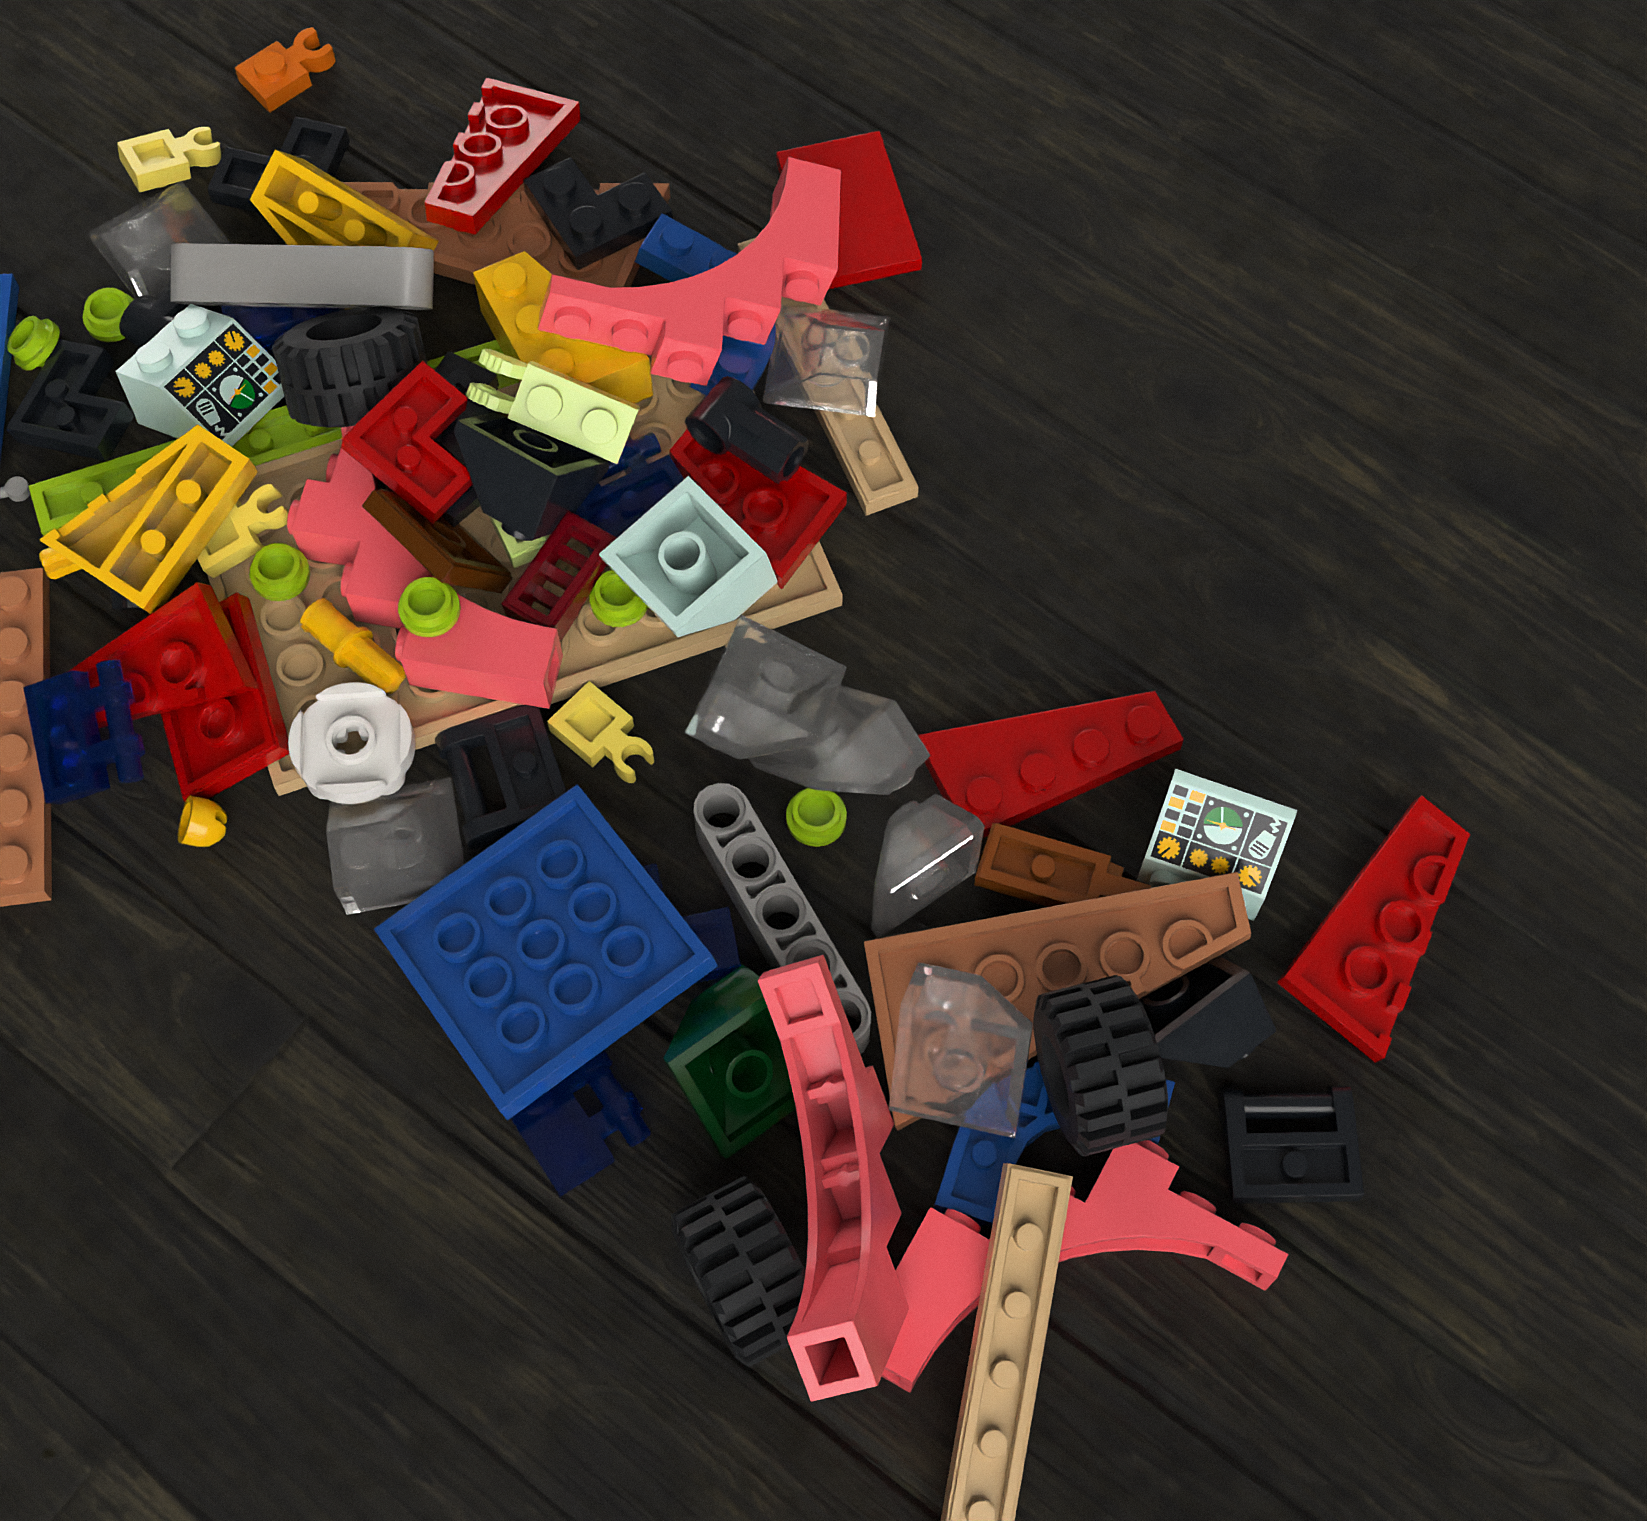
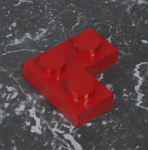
M424 361L418 364L342 437L341 448L432 524L473 485L467 468L434 441L466 410L468 398Z

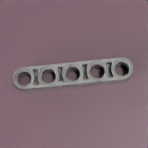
M188 243L170 245L171 303L205 306L433 309L434 251L430 249L387 246Z
M717 783L707 786L698 794L694 801L693 809L696 836L703 852L771 969L824 954L845 1014L853 1018L859 1025L853 1036L861 1055L865 1051L870 1037L871 1010L866 998L746 796L739 788L730 784ZM719 813H729L737 819L732 825L724 828L714 827L707 822L713 815ZM748 862H757L767 869L765 873L756 878H745L736 872L742 864ZM778 912L789 913L797 920L792 927L784 930L774 929L768 926L765 921L769 916Z

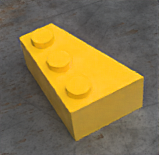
M276 149L250 198V201L287 245L414 247L434 251L439 242L308 161Z
M523 251L473 272L481 312L504 355L527 364L530 361H534L634 404L653 396L650 360L646 354L623 351L616 347L580 339H570L558 334L538 330L539 314L552 274L527 252Z
M200 425L193 427L135 470L136 473L108 494L104 495L102 493L87 504V509L58 530L54 528L39 540L148 613L152 614L165 605L258 473V470L249 458Z

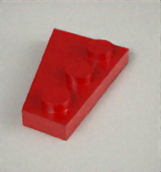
M688 429L685 430L669 450L670 463L684 479L689 476L767 553L778 580L776 584L781 590L846 506L847 493L801 466L788 481L784 480L777 484L729 451L722 455L708 451L691 436Z
M199 582L63 674V678L84 725L95 728H103L259 689L212 586Z

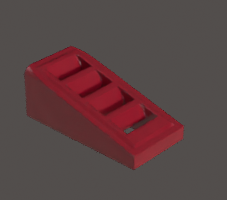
M568 510L501 603L506 616L526 623L555 628L558 631L561 642L607 565L601 559L599 553L617 537ZM573 538L594 551L587 558L568 547L569 540ZM558 559L578 569L577 575L573 577L556 567ZM546 580L565 590L561 597L543 588ZM535 601L549 609L550 613L546 616L531 606Z

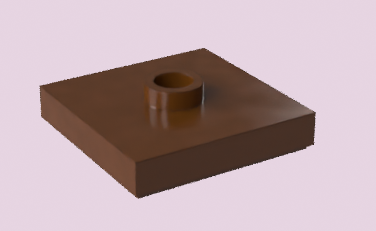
M374 489L362 505L441 583L501 594L513 579L511 572L460 524L453 528L442 516L432 524L399 495L380 489Z

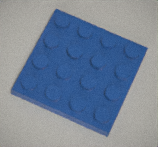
M578 784L374 928L379 938L507 1121L718 967L709 950Z

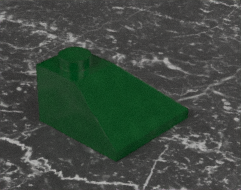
M744 964L691 1001L663 1058L720 1155L725 1160L796 1109L782 1046L758 983L759 976Z

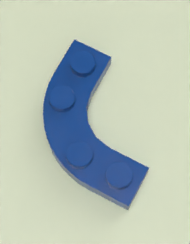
M662 213L641 244L635 262L673 282L717 267L737 254ZM775 324L765 345L723 336L722 351L707 386L691 383L689 387L707 395L723 377L729 376L741 381L753 392L774 348Z
M1035 1062L1033 1067L1015 1073L1001 1082H996L975 1102L967 1113L953 1143L935 1201V1210L945 1213L947 1209H953L967 1215L979 1225L992 1229L1003 1163L1017 1165L1028 1145L1045 1132L1060 1129L1047 1095L1039 1062ZM1166 1080L1169 1107L1175 1082ZM1160 1136L1148 1140L1158 1145Z

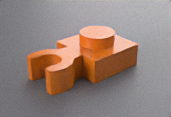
M311 27L298 33L293 45L288 49H285L278 41H275L234 68L239 82L271 113L312 86L309 77L310 72H323L335 64L336 59L333 48L328 43L319 50L312 51L320 46L316 30Z

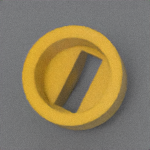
M190 795L182 810L178 828V842L196 847H209L219 842L226 833L224 825L227 823L226 812L216 802Z

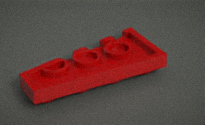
M486 78L481 87L482 98L480 102H474L468 113L469 125L465 133H458L453 143L454 155L451 161L444 162L424 202L427 221L453 228L459 232L476 235L523 184V180L536 170L580 122V105L578 101Z
M1151 691L916 735L915 747L970 845L987 837L992 823L1012 826L1180 750L1184 739L1157 693Z
M1422 795L1412 802L1277 981L1280 986L1375 1063L1386 1056L1392 1040L1389 1036L1398 1013L1404 1009L1412 988L1409 986L1419 958L1425 954L1433 933L1430 929L1439 905L1445 902L1470 836L1469 832Z

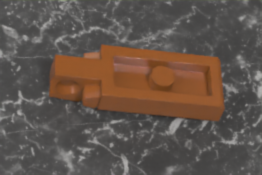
M992 823L974 883L975 886L1047 907L1151 888V885L1122 877L1124 868L1110 862V855L998 823Z

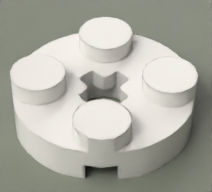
M342 683L326 688L317 694L316 698L318 701L309 706L304 715L300 710L290 728L288 739L289 753L297 773L314 796L336 803L356 804L371 801L381 795L393 794L402 787L405 781V773L411 766L414 758L415 735L407 712L400 703L398 705L395 700L387 697L384 690L367 683ZM357 731L363 741H368L366 746L355 754L347 755L345 750L336 749L337 743L347 741L349 732Z

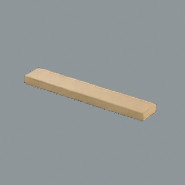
M755 238L738 243V253L754 241ZM782 297L781 310L775 321L776 334L865 516L918 497V485L825 300L819 306Z
M1003 1163L940 1521H1015L1073 1176Z

